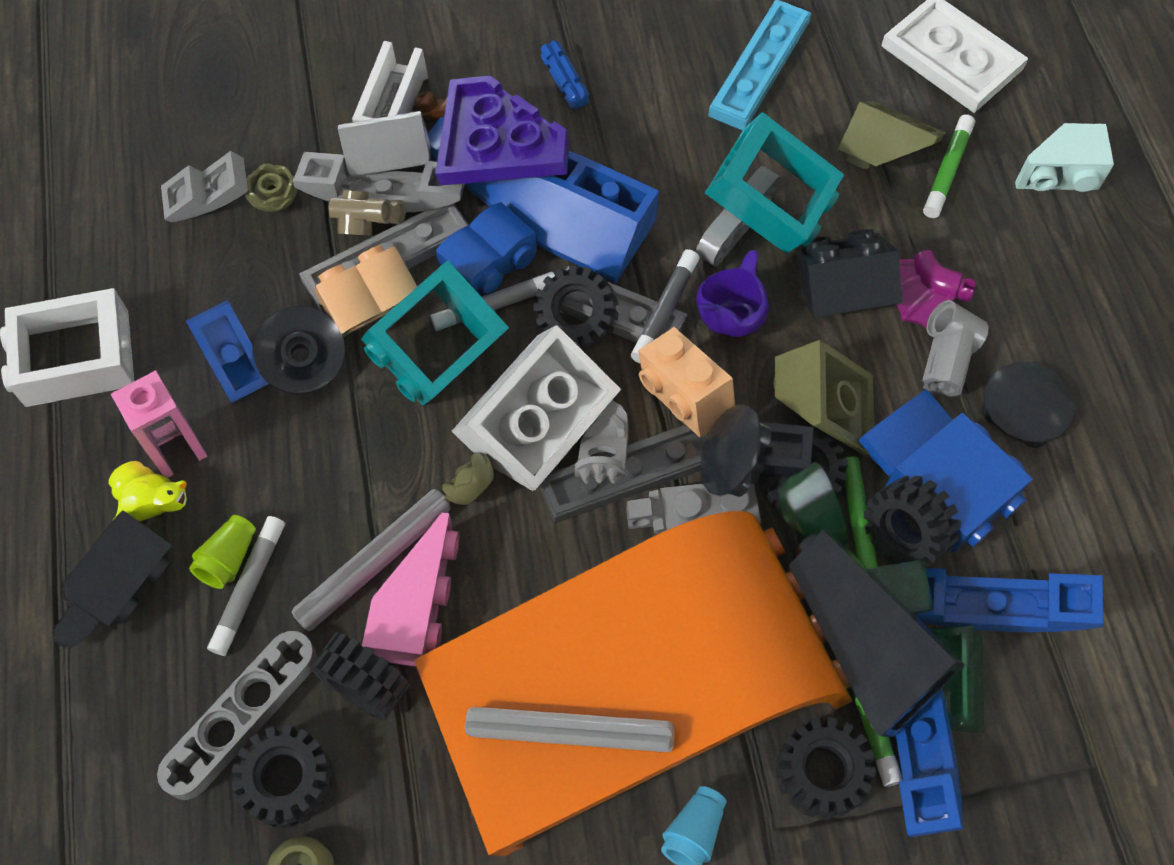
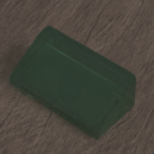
M973 626L929 628L966 665L943 688L951 731L984 733L982 636Z

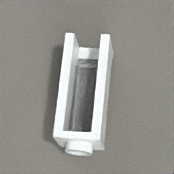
M383 42L352 118L353 122L411 113L424 80L428 79L423 49L415 48L409 64L406 66L396 63L392 42Z

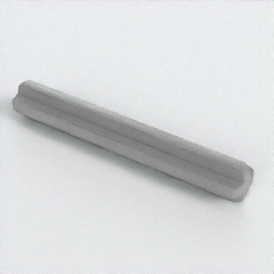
M437 489L429 491L297 604L292 610V614L297 622L307 631L313 630L424 534L441 513H448L451 508L449 501Z
M484 707L469 708L465 718V733L478 738L656 752H671L675 743V726L673 723L665 720Z

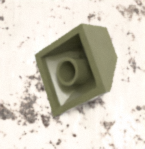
M860 101L838 149L847 153L846 161L868 170L870 164L878 166L944 140L947 133L878 102Z
M821 340L775 356V377L773 380L775 397L814 427L869 458L868 451L858 440L875 427L873 375Z

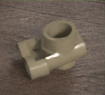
M343 190V199H330L329 215L330 218H338L337 233L372 235L373 222L402 224L406 216V208L402 200L369 198V192Z

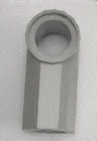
M945 300L932 311L927 321V333L934 338L922 381L924 382L923 388L929 392L953 397L962 394L971 355L981 348L985 342L989 327L983 319L955 302Z

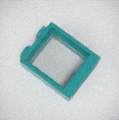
M762 112L743 129L705 191V194L787 254L801 244L805 247L808 246L817 236L821 229V225L817 222L821 215L828 212L837 201L840 193L836 191V188L844 174ZM759 150H762L815 191L798 221L742 180Z
M447 260L374 324L361 340L366 344L364 351L372 362L380 368L386 366L398 379L395 383L400 392L412 402L418 400L423 406L443 390L509 327ZM432 290L478 339L475 344L433 382L426 377L386 333L390 327Z

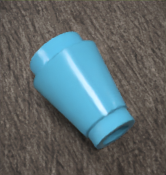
M700 786L696 794L692 796L662 836L665 842L661 848L662 853L676 865H702L703 863L710 862L724 812L723 809L727 803L726 799L714 789Z

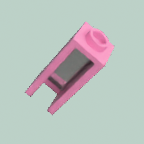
M156 370L111 393L129 429L163 476L169 478L174 474L159 446L181 434L199 461L208 457Z

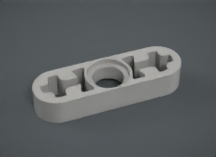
M761 166L747 183L772 201L781 185L782 176L765 166ZM724 209L703 234L696 253L701 259L711 265L718 266L750 227Z

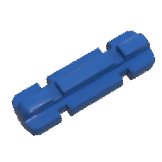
M554 40L549 44L545 43L541 47V58L545 65L550 68L549 72L561 93L566 95L564 98L569 107L575 110L581 106L585 107L589 103V92L584 83L579 82L581 78L568 56L564 55L563 47L558 41Z

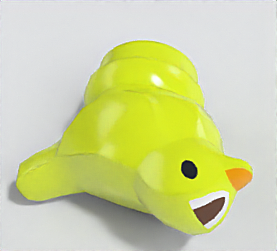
M138 461L122 464L113 471L109 478L112 495L119 501L116 516L123 510L137 521H143L164 512L180 510L187 501L185 492L187 483L185 481L171 482L163 475L154 474L150 468L145 467Z

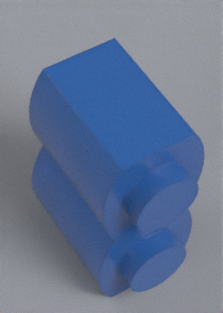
M502 202L496 203L480 213L469 226L457 230L436 249L438 267L448 260L480 296L490 294L501 285L505 274L511 273L516 269H523L532 262L537 251L536 232Z

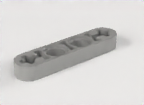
M287 631L275 637L166 754L159 764L157 772L158 783L165 792L180 800L196 798L204 792L235 758L241 747H244L250 741L249 738L263 727L312 672L310 667L317 659V654L306 635L298 631ZM302 646L299 650L303 657L301 662L297 665L291 661L285 664L286 659L282 655L284 650L289 647L295 651ZM269 665L272 666L276 673L283 666L279 673L285 681L281 685L278 684L269 672L265 671ZM256 682L268 683L271 693L267 702L258 707L247 706L244 701L247 688ZM223 720L232 722L235 729L232 740L222 747L211 746L208 741L211 727ZM197 744L204 752L214 758L209 764L192 750ZM197 760L190 769L191 774L194 776L192 782L188 785L182 781L176 783L178 776L174 772L180 764L190 767Z

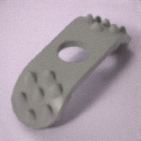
M612 400L582 435L578 462L575 463V477H581L585 484H589L593 477L598 483H601L607 477L612 484H615L619 477H625L628 418L623 407ZM599 452H609L615 454L612 457H591V455Z

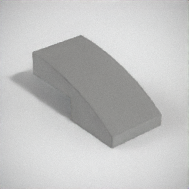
M230 151L203 172L188 165L161 185L164 219L172 223L200 216L218 209L248 192L244 158Z

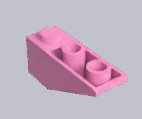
M441 513L372 598L362 646H367L374 651L375 655L383 657L388 663L416 667L414 659L440 646L442 624L436 623L439 605L447 606L451 577L445 576L448 560H456L460 539L459 532L453 530L449 513Z

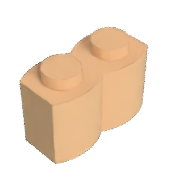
M381 245L375 246L358 256L361 263L345 270L343 265L340 264L319 275L321 283L315 286L314 293L324 311L334 321L343 337L385 316L417 287L395 246L386 250Z

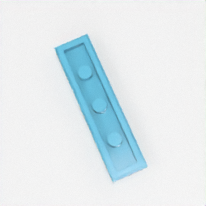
M780 0L774 1L710 105L709 117L740 130L749 125L809 24L811 12Z

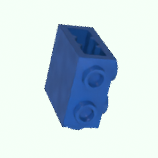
M962 412L897 465L886 487L901 477L909 476V479L916 475L923 477V484L929 480L935 482L937 486L934 492L937 494L945 490L950 497L944 500L947 506L955 504L958 513L953 515L952 519L961 520V528L956 531L960 535L959 540L950 550L954 554L967 542L974 548L983 541L994 529L990 522L999 514L1005 519L1013 515L1027 501L1022 493L1033 478L1026 473L1024 466L1018 459L1007 455L991 440L989 433L983 426L972 422Z

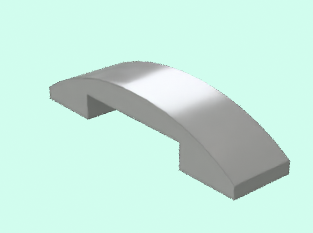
M315 152L303 153L293 179L295 188L322 200L330 202L331 198L343 199V190L369 192V198L402 200L405 204L406 212L427 211L461 200L465 183L440 186L435 174L437 162L426 161L423 173L390 170L352 177L348 173L344 155Z

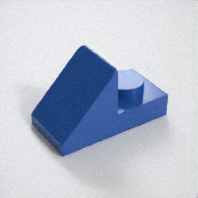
M227 300L186 320L188 327L231 403L269 384L259 373L253 357V345Z

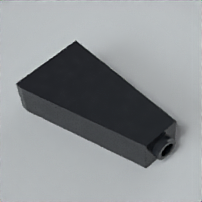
M822 530L818 535L812 534L800 543L795 551L797 557L788 566L873 729L881 737L893 738L966 665L837 537Z

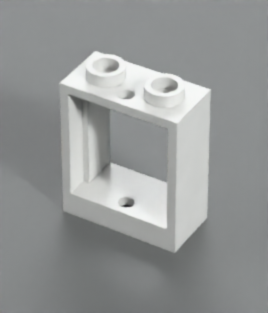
M114 288L5 308V327L0 328V339L7 354V365L2 366V380L6 390L13 392L25 407L117 390L134 382L128 310ZM98 322L100 359L31 372L29 335Z

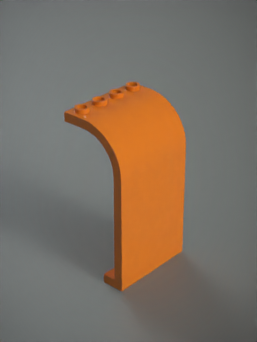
M745 511L722 512L683 523L645 540L414 659L488 855L507 856L523 848L522 842L774 718L814 704L830 703L834 710L853 702L847 691V688L851 687L846 675L837 659L831 661L823 643L827 642V639L814 614L808 617L800 602L804 595L791 571L785 573L777 558L786 552L773 527L763 531L755 515ZM484 707L665 720L673 723L675 726V743L671 752H656L478 738L465 733V718L469 708Z

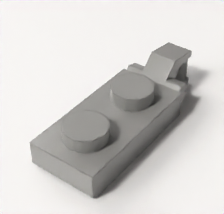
M703 484L660 488V490L650 491L649 498L627 501L626 507L629 529L653 527L654 534H660L673 527L704 516L728 511L750 512L761 523L754 484H751L748 491L741 497L730 494L722 497L710 494Z

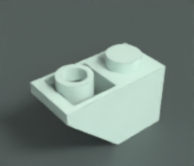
M1064 123L1027 157L1015 181L1016 189H1034L1036 191L1056 189L1080 192L1099 190L1114 165L1106 124Z

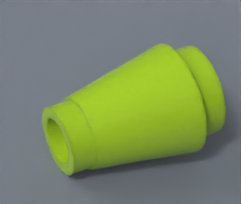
M232 515L228 522H225L192 554L194 561L189 567L191 573L203 583L217 589H222L227 582H233L250 545L252 536L256 532L255 526L239 515Z

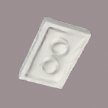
M926 0L886 33L881 45L973 113L1024 69L1028 58L945 0Z

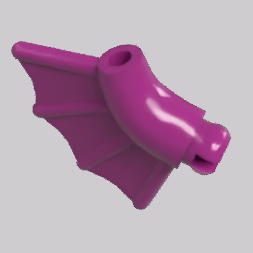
M921 251L913 259H899L903 303L895 305L899 310L902 321L917 323L926 328L930 314L940 303L945 300L953 302L956 299L964 302L972 300L977 284L976 281L972 278H963L962 273L941 266L936 260L933 251Z

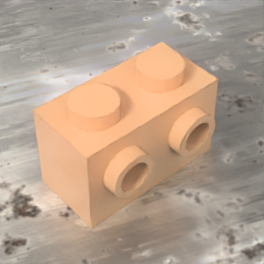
M675 327L638 350L642 369L639 372V377L644 387L664 403L674 416L683 421L698 437L701 438L710 432L716 420L727 409L735 406L733 378Z

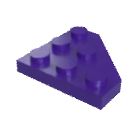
M490 75L452 79L449 83L435 172L440 186L567 174L570 144L567 130L554 121L551 124L541 117L537 108L517 94L515 96L510 95L502 89L501 83Z

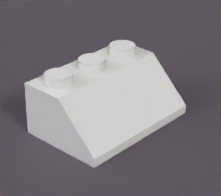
M555 325L536 336L455 426L452 432L472 452L479 453L482 456L486 454L494 469L533 491L538 488L621 389Z

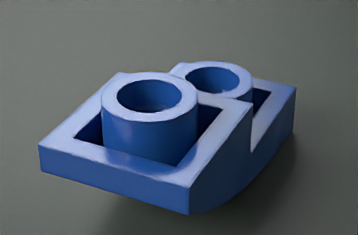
M925 389L864 434L858 441L868 451L871 459L890 476L897 465L953 419L930 392Z

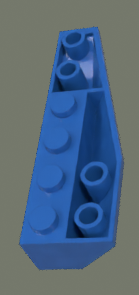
M443 117L439 118L428 133L431 143V160L434 162L438 160ZM569 151L567 174L465 183L464 186L489 207L502 202L536 232V244L540 248L582 268L592 269L595 273L614 283L618 282L657 221L659 190Z

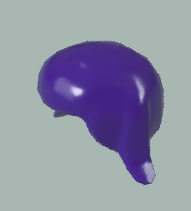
M749 251L739 268L717 272L709 276L700 285L696 296L697 307L702 321L712 332L730 337H743L755 333L765 324L769 314V301L765 287L757 277V251Z

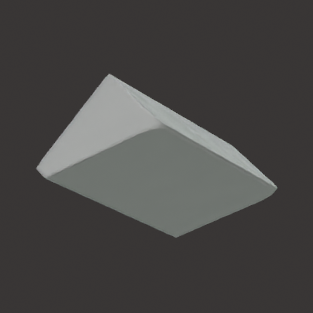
M421 111L338 125L346 167L349 175L352 177L425 165L426 161H431V143Z

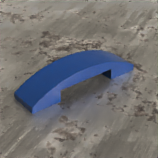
M895 567L894 594L923 623L1004 632H1059L1103 627V575L1049 573V580L946 576L945 569L925 568L922 570L919 568L916 571H908L907 567L901 569Z
M942 689L896 734L903 781L899 782L906 830L909 837L964 829L957 760Z

